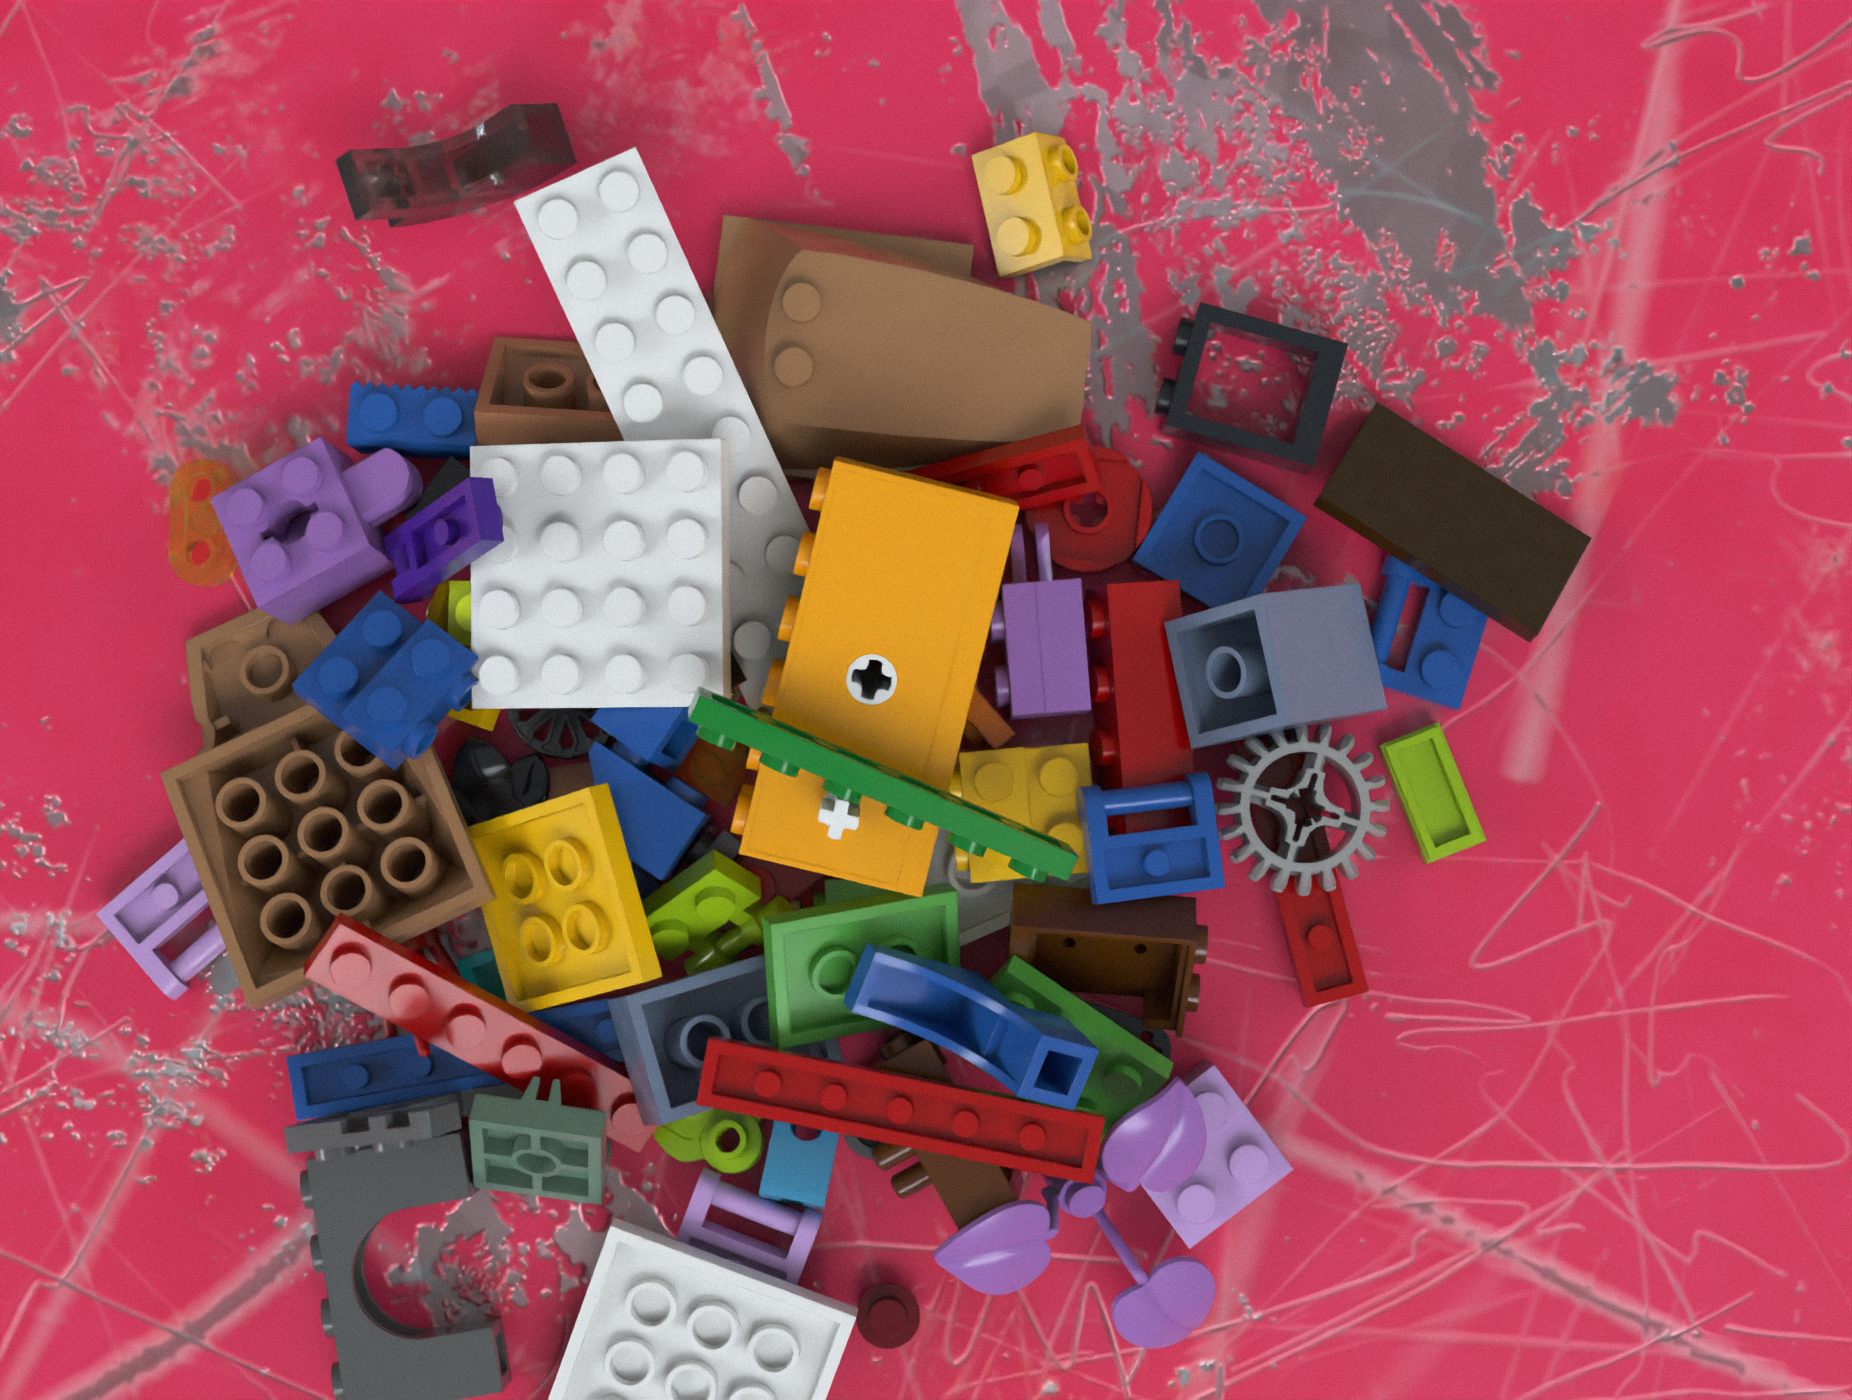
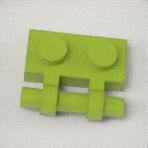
M714 849L641 901L654 948L658 955L672 961L687 949L694 952L692 956L684 961V967L688 975L738 961V954L752 944L757 946L764 945L763 916L793 911L789 902L782 896H776L765 905L757 901L762 898L760 878ZM729 920L736 924L725 933L717 930V928Z

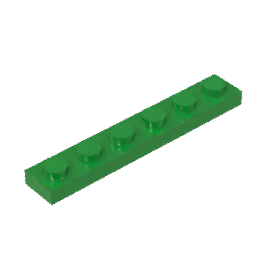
M698 686L688 708V720L699 725L695 734L701 739L727 750H734L736 743L740 742L762 752L759 758L760 763L791 777H797L800 768L825 779L822 788L843 800L859 804L863 795L888 805L884 812L887 817L907 827L922 830L926 821L949 831L946 841L971 854L983 857L986 849L989 848L1011 857L1008 867L1032 880L1045 883L1048 874L1068 881L1078 859V855L1066 842Z

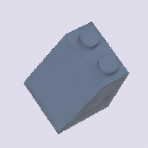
M1360 583L1262 593L1164 622L1191 749L1243 740L1253 736H1264L1278 730H1283V732L1290 731L1302 725L1311 727L1321 723L1337 722L1388 709Z

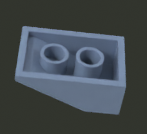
M765 953L607 1000L643 1126L665 1125L714 1109L696 1105L708 1038L712 1035L777 1048L770 1038ZM837 1038L782 1049L843 1062Z

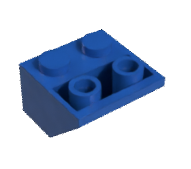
M618 740L615 741L613 746L595 741L588 751L595 786L604 783L609 784L629 859L659 880L673 879L685 862L684 857L699 841L716 816L704 808L710 797L679 776L671 775L669 780L665 782L650 772L655 764L646 761Z

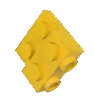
M1088 742L959 753L960 767L954 768L949 793L1068 843L1078 855L1071 875L1088 873L1083 829L1076 805L1077 788L1092 785ZM954 846L957 872L970 870L971 884L1030 879L1008 867L1011 857L989 848L986 849L984 856L981 857Z

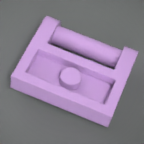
M184 838L96 913L157 987L172 1000H177L191 987L189 980L226 949L216 923L172 962L159 950V948L209 906Z
M704 1167L676 1240L797 1285L824 1213L807 1206L804 1212L771 1199L762 1198L758 1194L721 1181V1173ZM710 1205L794 1236L789 1252L706 1220Z

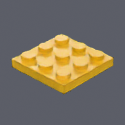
M608 783L588 787L468 827L497 899L482 905L481 909L509 1004L529 1013L663 977Z

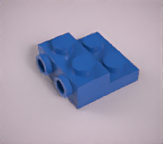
M379 591L292 685L296 695L396 771L408 756L415 760L429 748L438 733L437 724L451 709L458 712L472 700V687L479 682V679L472 674V668L479 660V657L431 620L427 619L422 623L382 591Z

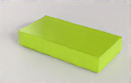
M1439 722L1376 746L1424 864L1434 862L1486 841Z

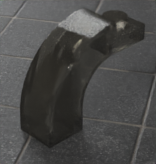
M557 103L510 104L476 127L447 139L413 147L350 149L335 160L355 221L388 219L390 228L442 220L492 205L526 192L577 163Z

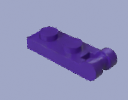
M468 477L383 538L386 557L388 560L394 561L397 577L391 581L396 603L411 604L431 598L434 587L504 542L502 531L503 514L500 506L497 504L492 478Z

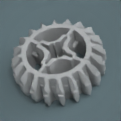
M1327 723L1318 725L1313 740H1308L1307 725L1291 729V741H1286L1283 730L1267 734L1270 747L1267 749L1255 736L1246 738L1244 745L1253 759L1248 762L1236 754L1230 755L1226 763L1231 769L1241 774L1238 781L1221 777L1217 779L1215 787L1219 790L1233 793L1232 803L1222 802L1214 804L1216 815L1232 814L1234 825L1222 827L1218 830L1219 840H1230L1239 836L1242 842L1240 846L1231 851L1228 858L1232 863L1237 864L1252 855L1256 860L1249 868L1247 877L1255 882L1265 875L1268 868L1274 870L1270 880V889L1275 892H1283L1290 875H1294V887L1297 895L1307 896L1310 894L1312 887L1311 875H1316L1323 891L1335 890L1336 880L1332 869L1336 867L1341 875L1348 880L1355 879L1359 873L1349 857L1353 853L1366 861H1373L1376 857L1374 849L1362 842L1364 835L1384 838L1387 833V828L1383 825L1369 822L1370 812L1383 813L1390 810V802L1387 800L1370 801L1368 791L1385 785V777L1383 775H1375L1364 779L1360 771L1372 763L1374 760L1373 755L1370 752H1364L1350 760L1346 755L1352 749L1355 738L1350 734H1345L1338 739L1334 747L1329 746L1332 726ZM1287 754H1306L1302 769L1297 771L1293 783L1286 789L1265 787L1255 783L1262 771L1276 759ZM1325 762L1334 768L1343 779L1350 796L1351 812L1335 806L1325 797L1323 790L1325 773L1322 772ZM1298 789H1305V792L1308 793L1306 802L1310 806L1316 807L1315 811L1328 814L1330 818L1325 816L1302 818L1303 826L1296 827L1297 824L1294 823L1295 812L1287 809L1285 804L1271 800V797L1279 800L1288 799L1289 796L1297 798L1300 797ZM1250 803L1269 810L1277 818L1279 823L1277 841L1280 842L1277 854L1270 851L1256 834L1250 816ZM1324 826L1345 831L1343 838L1329 853L1312 861L1295 862L1299 848L1304 847L1309 833L1316 827Z

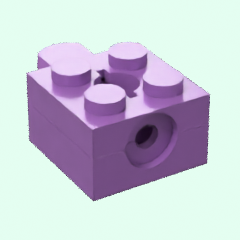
M320 436L213 496L210 500L257 608L292 626L395 568L394 561H390L386 557L383 540L386 533L381 523L419 502L422 498L423 481L421 473L415 465L390 448L381 449L354 464L352 458ZM302 513V514L299 515L295 520H293V518H294L295 516H297L298 514Z
M1038 522L1033 525L1037 582H1027L1022 525L1015 524L1009 547L1012 584H1002L999 600H996L989 627L990 644L1002 643L1004 665L994 666L993 686L995 707L1008 708V721L1084 715L1091 710L1081 578L1052 580L1047 522Z

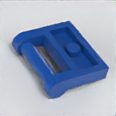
M1386 555L1381 574L1386 579L1370 628L1383 688L1457 711L1460 709L1488 616L1394 556ZM1410 585L1426 591L1402 669L1398 671L1386 666V662Z
M1207 772L1187 773L1184 775L1183 781L1103 791L1099 785L1077 788L1076 805L1083 829L1092 904H1105L1225 888L1213 791ZM1187 807L1189 811L1191 826L1109 836L1106 816Z

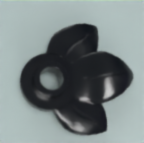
M469 736L461 745L454 762V783L449 782L468 827L494 819L498 815L503 816L545 802L550 792L548 768L540 753L528 754L510 764L507 758L494 745L477 736Z

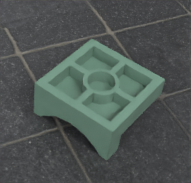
M536 1076L532 1078L521 1099L481 1093L475 1094L469 1117L474 1187L602 1205L612 1158V1142H607L606 1112L561 1105L560 1080L553 1079L548 1101L537 1100L541 1083L540 1077Z

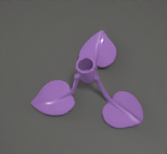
M1175 1077L1159 1094L1133 1108L1121 1117L1107 1132L1101 1142L1100 1159L1099 1157L1097 1158L1092 1185L1042 1175L1048 1187L1043 1188L1041 1191L1046 1201V1207L1039 1201L1029 1199L1016 1200L1001 1205L972 1221L941 1244L933 1252L936 1262L976 1291L989 1295H1003L1020 1290L1041 1275L1051 1260V1250L1046 1240L1055 1237L1059 1233L1060 1205L1064 1212L1076 1217L1086 1218L1093 1216L1137 1282V1284L1121 1291L1111 1304V1317L1121 1336L1131 1344L1153 1349L1168 1347L1185 1339L1194 1328H1198L1202 1324L1213 1304L1216 1285L1211 1272L1198 1259L1179 1256L1162 1261L1147 1276L1102 1207L1105 1204L1107 1193L1105 1179L1127 1192L1134 1191L1140 1183L1149 1190L1165 1192L1175 1188L1194 1173L1204 1156L1207 1137L1205 1120L1198 1102L1186 1084L1180 1078Z

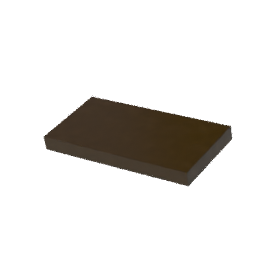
M1378 402L1368 413L1313 503L1318 509L1529 643L1539 634L1592 539Z

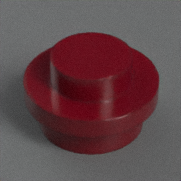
M889 1282L880 1283L868 1289L859 1300L856 1323L859 1332L870 1344L883 1349H893L906 1344L915 1335L920 1323V1308L915 1296L904 1286Z

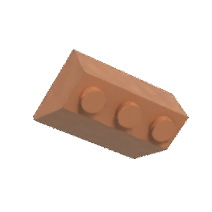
M494 337L474 409L477 446L624 441L579 342Z

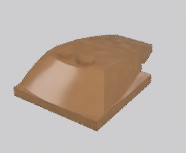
M723 215L711 314L781 469L788 479L815 482L818 469L820 467L832 469L836 456L904 472L1079 425L1081 423L1093 322L971 277L974 245Z
M256 608L185 641L191 704L195 720L201 724L204 745L197 752V756L160 773L247 1005L255 1010L266 1007L316 983L304 977V963L340 912L401 944L497 899L433 742L420 757L412 760L408 756L398 769L394 771L295 694L293 682L337 637L318 611L290 626Z

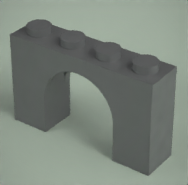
M469 1126L445 1133V1135L415 1141L413 1146L373 1153V1148L355 1150L353 1155L331 1160L316 1161L315 1155L306 1159L307 1170L301 1171L300 1190L305 1208L314 1209L317 1234L311 1236L310 1251L316 1273H324L328 1298H324L321 1301V1320L326 1337H334L338 1362L333 1363L331 1367V1381L335 1399L459 1400L503 1392L512 1380L502 1316L432 1328L411 1326L398 1321L383 1310L373 1297L365 1275V1253L369 1239L376 1226L386 1215L406 1208L469 1198L480 1190V1188L474 1187Z

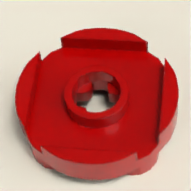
M1097 445L1091 446L1102 475V490L1090 493L1095 494L1096 505L1106 508L1105 518H1095L1092 527L1080 525L1079 516L1070 514L1069 507L1070 503H1080L1083 495L1024 510L1026 529L1033 543L1034 523L1047 522L1051 562L1061 569L1079 574L1105 572L1126 562L1145 539L1152 518L1150 490L1144 479L1140 477L1138 471L1119 452Z

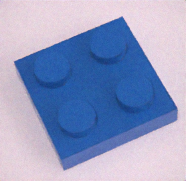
M1198 451L1131 563L1161 581L1179 580L1180 592L1207 609H1211L1261 594L1307 517Z

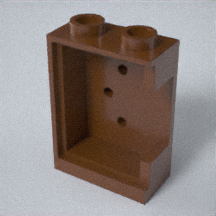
M1014 883L1005 963L1014 954L1067 991L1143 997V1028L1175 1030V1037L1182 1038L1186 1011L1197 1012L1199 1004L1200 974L1192 973L1193 964H1205L1208 946V926L1197 924L1196 898L1166 895L1105 904H1092L1090 889Z
M902 1029L885 1039V1043L878 1048L881 1056L872 1068L954 1084L944 1067V1064L948 1062L940 1046L932 1041ZM884 1142L872 1148L871 1155L878 1168L883 1171L917 1154L920 1161L891 1177L890 1182L899 1198L906 1199L933 1184L958 1230L1001 1205L1020 1200L1024 1178L1017 1169Z

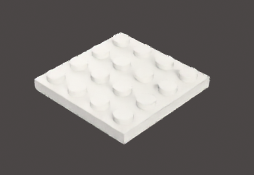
M705 438L470 446V477L493 479L497 504L500 506L503 514L502 531L504 536V542L471 563V652L479 657V660L472 668V674L479 679L477 685L472 687V709L689 707L698 686L731 699L729 440Z
M614 1218L548 1400H826L859 1308Z

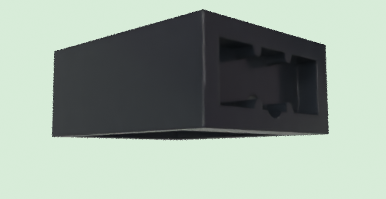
M1200 302L1193 319L1181 316L1171 353L1182 356L1176 379L1164 377L1159 391L1154 414L1165 417L1160 434L1306 475L1314 467L1348 344ZM1209 329L1312 358L1288 442L1185 413Z

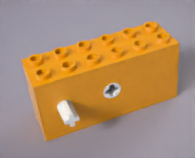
M840 456L835 457L832 469L820 467L816 475L809 509L821 511L817 532L804 531L793 571L795 575L806 577L801 597L789 594L777 639L790 642L786 660L773 658L761 704L774 707L772 717L948 792L1020 506L1013 499ZM869 660L882 662V674L876 677L874 684L863 682L862 670L867 668ZM750 748L746 768L758 771L755 786L743 784L730 831L731 833L743 835L739 854L922 898L939 827L926 821L922 830L902 825L884 814L888 805L864 795L859 804L843 800L822 788L824 778L801 768L797 777L777 772L759 762L762 754L761 751Z

